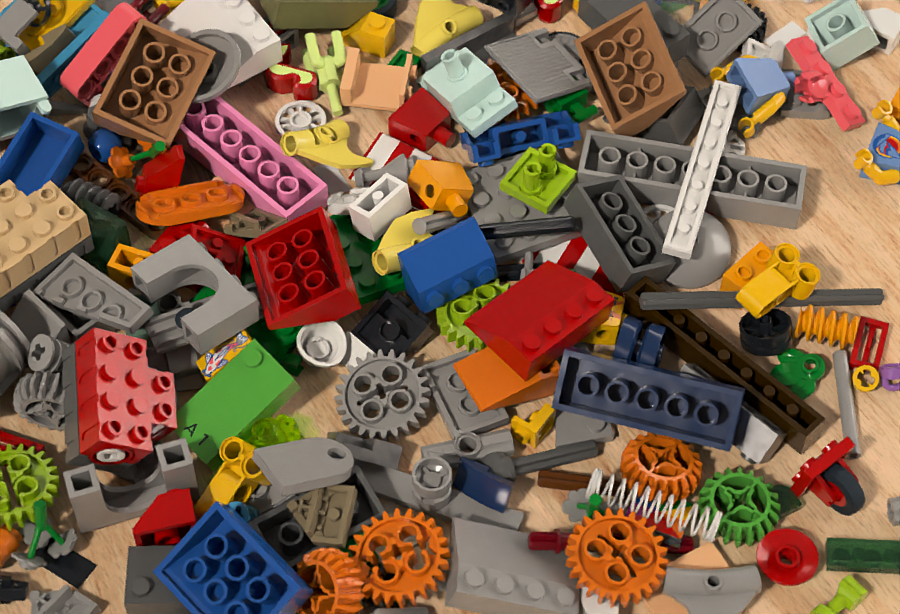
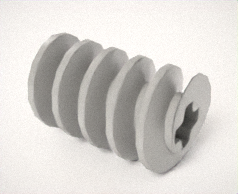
M37 334L29 347V367L33 371L45 373L49 370L51 373L57 374L60 372L62 375V351L71 344L45 334Z

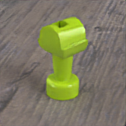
M847 575L840 581L836 595L827 605L818 604L810 614H838L844 608L851 612L866 598L868 591L851 575Z

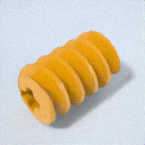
M809 304L805 311H802L801 306L794 337L798 339L802 332H805L807 342L816 335L817 343L820 345L825 338H828L829 347H833L838 340L840 341L841 350H844L848 343L851 344L852 348L859 324V317L855 315L851 322H848L847 313H843L838 320L835 310H832L826 317L824 307H820L817 313L814 314L813 305Z

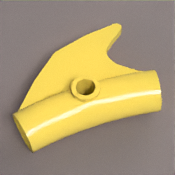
M421 0L415 21L413 46L410 48L411 53L421 58V55L482 25L484 21L480 9L476 5L464 6L456 4L451 0Z
M341 119L332 120L315 128L288 131L281 137V150L288 157L303 156L338 169L371 167L374 162L372 159L356 155L348 149L347 139L350 136V128Z
M432 209L414 211L394 219L383 235L377 250L372 254V264L379 275L401 271L397 253L433 236L429 232L418 235L412 228V223L416 218L432 215L434 213Z

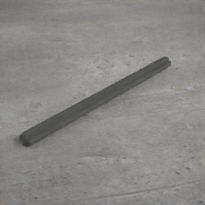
M881 288L814 289L810 297L805 300H798L789 296L775 307L808 306L809 304L813 306L881 305L884 295ZM739 291L643 292L639 297L642 310L744 308L735 299Z

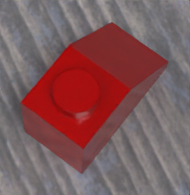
M182 145L171 147L143 165L141 175H137L135 180V192H139L140 197L149 192L179 187L185 161Z

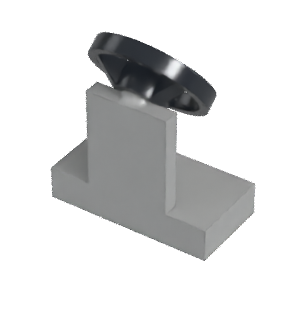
M16 0L0 17V39L19 56L31 52V50L18 38V35L28 25L41 27L49 21L51 16L50 0H43L45 6H41L37 0ZM41 11H45L43 20L39 24L34 23L33 20L40 15Z

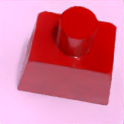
M422 87L388 117L389 135L421 151H428L437 142L449 148L456 139V134L450 131V112Z

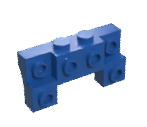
M567 110L493 125L476 138L467 131L459 133L462 149L468 151L469 161L478 163V167L492 165L495 163L494 159L496 158L504 159L515 155L517 151H526L529 147L535 149L541 147L544 143H551L557 145L558 149L574 146L573 141L582 140L579 124L570 118Z

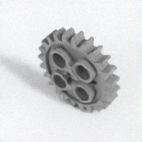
M379 349L377 357L373 358L372 354L367 352L366 361L356 357L358 366L347 365L346 367L350 374H340L339 376L344 384L335 386L340 394L334 397L336 404L340 405L336 408L338 415H343L341 421L344 426L349 425L350 433L354 434L359 430L358 435L362 439H365L369 434L370 439H377L378 436H381L383 441L388 442L389 436L393 435L395 440L399 441V432L403 431L409 436L410 431L408 427L410 425L416 428L420 427L417 417H427L422 408L431 406L430 401L426 398L431 396L430 388L426 387L429 385L428 378L422 377L425 374L422 367L416 368L417 364L414 358L407 362L405 353L396 358L394 350L391 349L388 356H384L382 350ZM390 375H399V378L394 382L386 381ZM364 384L371 385L369 390L365 392L358 391L360 386ZM385 393L386 398L380 399V395ZM401 400L408 401L405 407L395 408L397 402ZM370 411H380L375 418H367V414Z

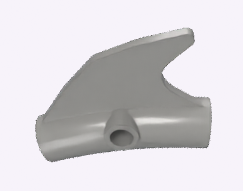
M755 565L726 569H685L667 566L662 595H668L678 601L687 609L688 614H740L753 597L761 592L762 585L759 571Z

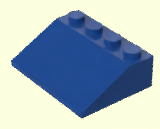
M218 501L210 507L153 571L192 614H295L314 593V590L232 506Z

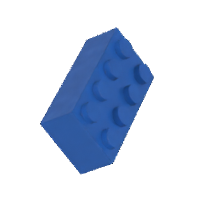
M30 111L0 159V185L10 179L16 185V188L19 191L21 190L26 196L34 191H38L50 180L60 189L85 149L79 132Z

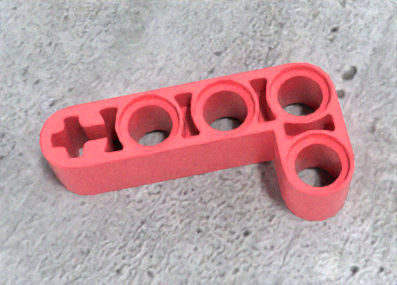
M126 2L118 4L63 71L59 80L61 86L79 101L90 107L92 98L102 94L104 88L100 84L117 65L140 18L147 20L146 17Z

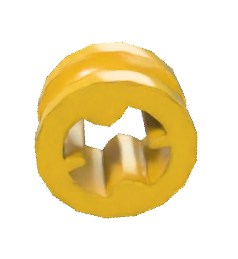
M869 365L858 367L852 375L853 386L861 392L874 390L879 383L878 371ZM863 371H869L870 377L874 379L872 385L870 383L867 384L868 387L861 386V380L857 379L859 373L861 375L864 374Z

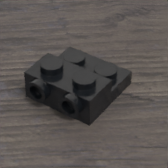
M386 291L351 333L374 353L377 354L378 350L381 349L384 356H388L392 349L396 358H398L402 353H405L406 357L411 351L416 353L434 331L429 327L432 321L420 311L415 315L408 308L412 304L401 294L398 293L394 297L389 291Z

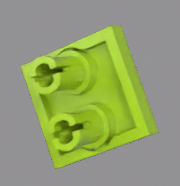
M544 143L539 148V151L532 147L526 150L501 180L499 190L547 215L577 177V171L555 160L556 147L551 143Z

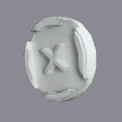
M356 187L350 189V193L345 195L343 191L332 194L327 199L329 213L334 215H350L348 206L370 187Z

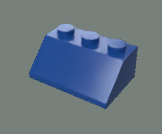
M473 216L397 253L407 295L423 314L498 277L494 255Z

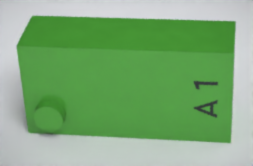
M253 339L176 412L177 429L174 432L180 438H186L187 445L214 472L224 462L220 457L219 450L226 438L235 436L246 441L301 387Z

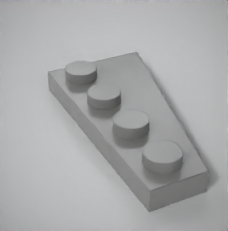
M73 252L32 291L43 302L134 334L154 314L150 306Z
M578 342L573 346L588 351L586 342ZM563 354L557 358V361L560 364V366ZM556 409L555 449L593 440L596 444L613 441L614 434L610 422Z

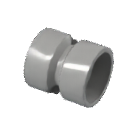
M427 456L421 458L412 469V497L415 504L426 511H438L449 504L452 497V469L444 459L438 456Z

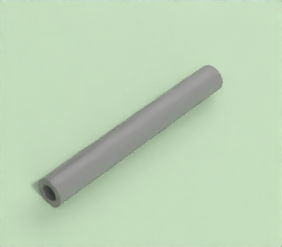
M838 350L832 355L843 439L848 436L855 444V447L846 457L847 459L854 460L861 457L848 356L846 351Z

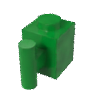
M585 88L544 101L548 113L567 110L570 118L574 122H578V124L598 114V109L594 104L587 107L588 91Z

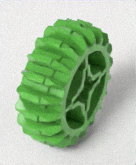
M741 466L737 468L736 473H733L729 467L725 469L724 475L716 471L713 479L708 478L705 481L704 487L699 491L697 510L700 511L698 518L700 520L704 510L709 506L710 514L706 531L709 530L718 511L715 505L716 500L725 511V515L721 517L715 538L722 536L724 545L729 540H732L736 548L741 545V541H744L750 547L753 545L754 539L760 542L767 533L773 531V526L778 523V514L780 513L781 506L778 503V493L773 492V483L764 484V475L758 478L754 477L753 469L748 474L743 473ZM753 498L759 503L762 513L757 510L758 507L752 502Z

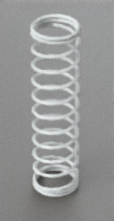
M595 468L587 488L586 499H589L590 495L595 493V490L596 494H599L603 470ZM613 473L610 476V479L601 495V498L603 499L609 488L607 506L611 507L615 503L621 491L619 508H623L624 510L633 495L631 512L634 511L635 499L638 490V482H635L625 504L622 507V501L627 481L626 478H623L612 502L610 503L611 492L615 475ZM650 486L646 487L635 509V514L638 512L644 498L643 517L646 518L649 517L657 502L654 521L655 524H658L669 506L666 526L670 528L681 509L678 530L682 532L694 511L690 530L691 536L697 533L706 515L702 539L703 541L707 539L710 543L714 541L723 514L722 511L718 510L706 534L710 514L709 506L704 510L694 530L698 509L697 502L692 506L682 526L686 499H682L670 522L674 495H670L658 518L662 490L658 491L646 514Z

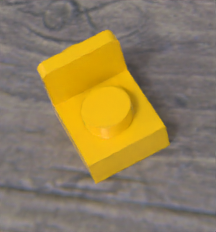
M546 402L539 411L535 410L531 414L528 422L514 415L511 419V434L518 442L536 448L555 425L556 409L551 408L552 405Z

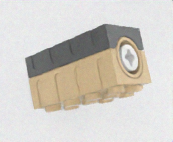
M10 179L0 185V310L4 313L10 309L9 307L21 300L24 292L29 289L33 291L72 252L81 257L95 249L87 215L51 180L38 191H34L28 196L21 190L19 191Z

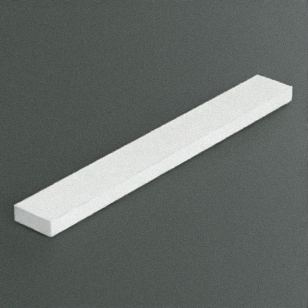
M718 80L714 81L662 249L664 254L688 260L691 258L742 86Z

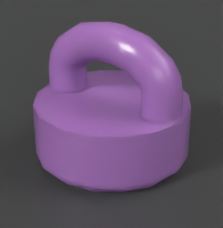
M888 363L879 367V378H881L884 389L888 391L900 390V382L897 384L889 383V380L900 379V363Z

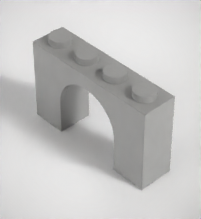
M190 234L130 267L134 287L150 303L185 285H204L216 292L214 297L207 303L181 317L184 338L201 355L260 320L258 311L260 303L257 296L252 291L248 292L242 286L239 278L234 274L231 275L225 269L223 263L218 258L214 259L208 253L205 245L202 242H197Z
M186 438L155 446L159 462L158 468L151 476L133 485L110 487L102 484L98 480L94 463L63 472L80 532L85 533L140 517L157 495L166 493L171 489L189 488L192 501L200 499L194 465Z

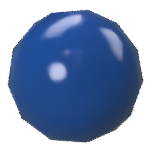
M105 128L95 131L88 140V149L91 155L101 163H108L112 147L118 146L122 148V140L119 134Z

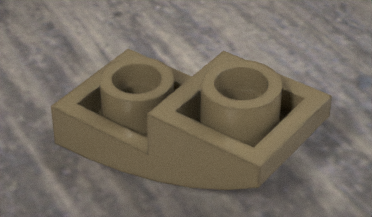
M65 23L42 36L44 44L24 55L36 76L76 38Z

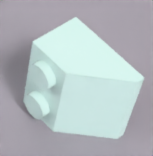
M834 0L804 18L820 53L833 71L880 44L876 33L857 0Z

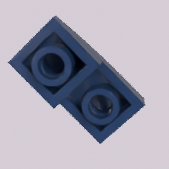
M461 457L453 486L473 500L495 511L504 513L507 510L515 482L489 473L490 467Z

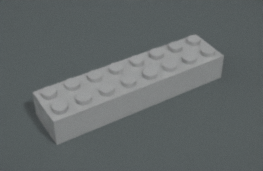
M587 129L577 173V183L621 174L638 203L646 205L662 204L675 208L694 147ZM722 152L705 211L717 217L796 230L802 207L807 166Z

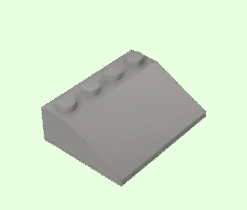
M458 518L452 519L449 546L451 558L448 559L450 570L447 571L445 606L481 614H578L579 589L576 588L578 578H569L573 568L565 566L567 558L570 557L565 555V551L554 554L553 551L530 550L527 541L529 533Z

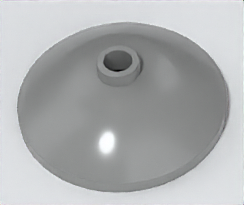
M217 29L200 30L186 37L193 42L216 51V55L192 103H203L220 96L232 85L239 73L242 58L240 48L228 33Z
M674 211L666 213L653 225L663 242L665 241ZM704 212L690 260L673 256L676 264L664 282L677 288L698 289L712 284L724 273L731 257V242L726 229L715 217Z

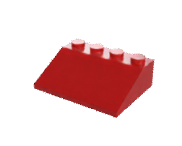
M322 206L245 243L267 327L270 330L336 321L361 309L337 227Z
M547 260L468 317L464 324L526 382L564 353V349L570 346L573 347L609 319L615 299L594 280Z

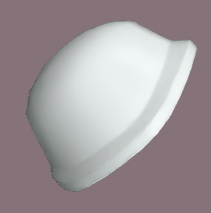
M335 321L304 325L296 338L300 357L306 364L315 368L334 367L342 361L346 353L347 342L344 331Z

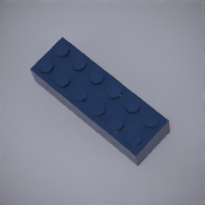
M570 346L564 349L551 408L730 452L746 389Z

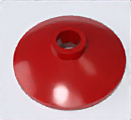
M781 528L767 533L761 539L756 551V560L759 569L769 580L783 586H797L807 582L814 576L819 564V554L815 544L808 536L794 529ZM787 559L791 564H784L780 560Z

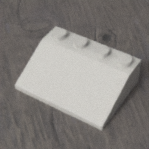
M184 0L158 25L184 38L205 29H217L228 33L238 44L242 57L239 73L229 88L283 61L281 39L247 0Z

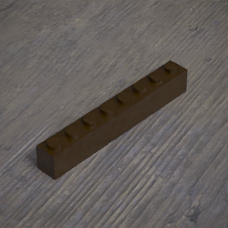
M648 277L642 278L626 292L623 311L625 314L639 317L638 319L641 320L645 330L652 323L665 326L667 330L664 345L686 363L697 364L720 383L745 388L743 400L786 431L788 434L783 441L800 455L820 437L825 417L688 309L642 310L639 303L641 293L665 292Z

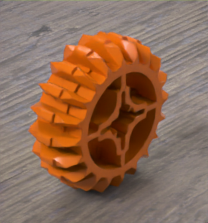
M648 432L645 436L638 434L635 440H630L622 452L620 473H622L623 478L627 479L626 483H628L629 490L631 491L635 482H638L637 495L639 498L642 497L646 487L650 486L649 503L655 499L658 491L662 490L661 505L669 499L671 494L674 495L673 505L677 500L682 501V499L692 496L700 484L703 468L699 458L700 454L694 452L693 445H685L683 440L659 434L654 435L651 432Z
M318 548L303 555V561L297 563L298 571L296 573L314 590V593L296 612L301 614H358L359 610L364 609L360 600L365 597L361 592V586L365 582L359 579L362 570L355 568L356 560L350 559L348 552L335 548Z

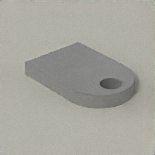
M322 437L306 438L254 449L252 457L253 461L281 497L340 484L350 477L354 464V457L346 446L335 440Z

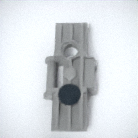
M256 282L244 285L243 287L248 292L252 291L257 296L260 303L258 307L259 318H264ZM214 295L192 303L189 301L180 303V308L149 318L143 324L157 354L190 344L184 338L181 317L207 303Z

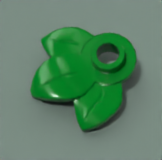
M788 348L785 352L778 354L777 358L780 364L771 370L770 375L785 387H789V390L802 400L812 395L815 391L816 381L822 378L825 373L826 366L824 360L817 354H804L794 348ZM808 364L816 365L815 368L811 370L805 368Z

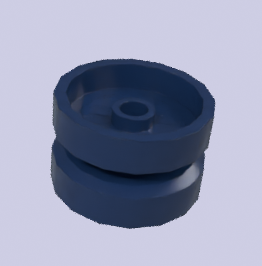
M626 316L618 335L613 357L659 368L664 351L663 344L667 328L652 323L647 327L642 340L640 339L643 328L641 320Z

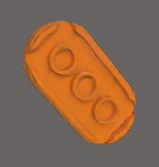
M221 180L204 181L144 194L140 197V202H136V216L142 222L150 225L172 226L237 212L244 207L245 191L235 183H230V186L224 185V181Z

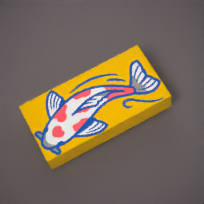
M246 328L210 349L196 361L207 382L252 341Z

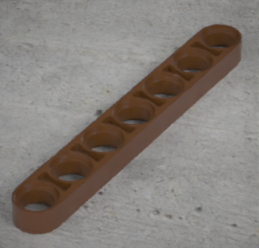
M83 151L68 175L74 180L83 178L87 182L92 183L97 178H106L107 182L99 186L110 190L112 193L123 192L126 194V197L122 199L118 214L147 237L157 240L168 226H164L161 230H152L150 224L142 222L136 215L131 214L136 202H140L139 193L135 192L134 189L117 178L86 152ZM79 163L88 164V167L82 171L74 169L75 165Z

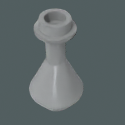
M402 153L383 168L362 172L361 167H358L359 170L353 171L356 187H364L367 182L377 181L386 172L407 183L406 181L414 167L413 157L406 158L405 154Z

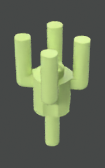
M337 30L331 33L333 46L328 47V55L322 57L319 53L315 33H307L305 35L307 48L301 51L305 70L315 72L318 89L328 94L333 116H341L343 109L338 90L340 89L343 76L342 66L345 65L347 59L341 31Z

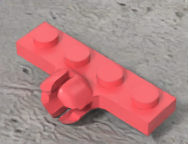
M809 36L791 39L785 46L803 71L801 76L795 78L794 82L795 94H804L798 99L806 104L824 103L843 132L859 128L866 120L862 116L859 107L853 103L844 85L839 82L832 72L829 63L824 60L818 51L816 44Z

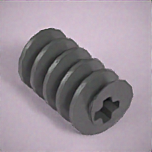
M83 178L67 182L60 189L87 215L88 220L103 225L105 228L111 226L116 221L122 202L121 197L117 193H112L110 190L103 189L99 185L95 186V184L87 182Z

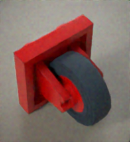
M848 436L839 443L834 439L823 448L822 454L816 459L811 457L799 468L800 471L791 479L794 484L788 490V494L796 501L810 490L826 506L832 507L842 515L850 516L858 512L865 503L864 492L858 483V478L844 461L855 447L852 440Z

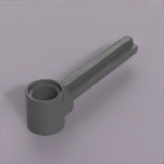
M589 440L511 459L509 455H505L504 452L498 451L485 455L480 460V464L490 467L489 473L515 482L516 476L597 457L598 447L596 442Z

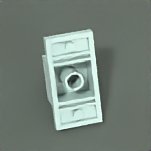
M466 47L460 51L454 49L444 51L441 55L442 61L416 79L419 88L422 87L450 112L451 117L474 138L518 107L515 98L500 86L494 71Z

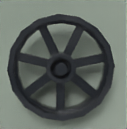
M773 308L759 319L754 318L749 312L741 317L739 322L741 347L746 352L755 356H775L785 352L793 342L792 322L786 312Z

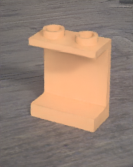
M349 47L340 85L341 105L396 111L413 95V86L410 85L411 81H416L417 65H413V54L407 53L405 67L361 62L360 48Z

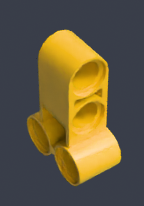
M780 243L769 258L766 270L748 282L738 292L735 299L754 318L759 319L789 296L798 300L809 298L821 278V273L815 265L808 262H799L800 253L794 245Z
M235 436L228 437L222 442L219 454L224 463L198 500L194 509L197 517L201 519L216 501L227 505L235 501L246 504L258 484L263 486L271 485L261 470L258 472L259 467L252 459L254 449H256L254 445Z

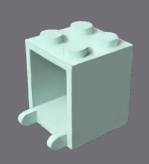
M24 55L0 61V141L15 137L30 111L41 116L48 115L51 112L52 107L47 100L48 95Z

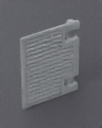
M546 28L484 46V49L535 104L584 88L588 92L592 89L593 85L590 78H585L583 75L584 67L557 39L553 41L548 39L549 31Z

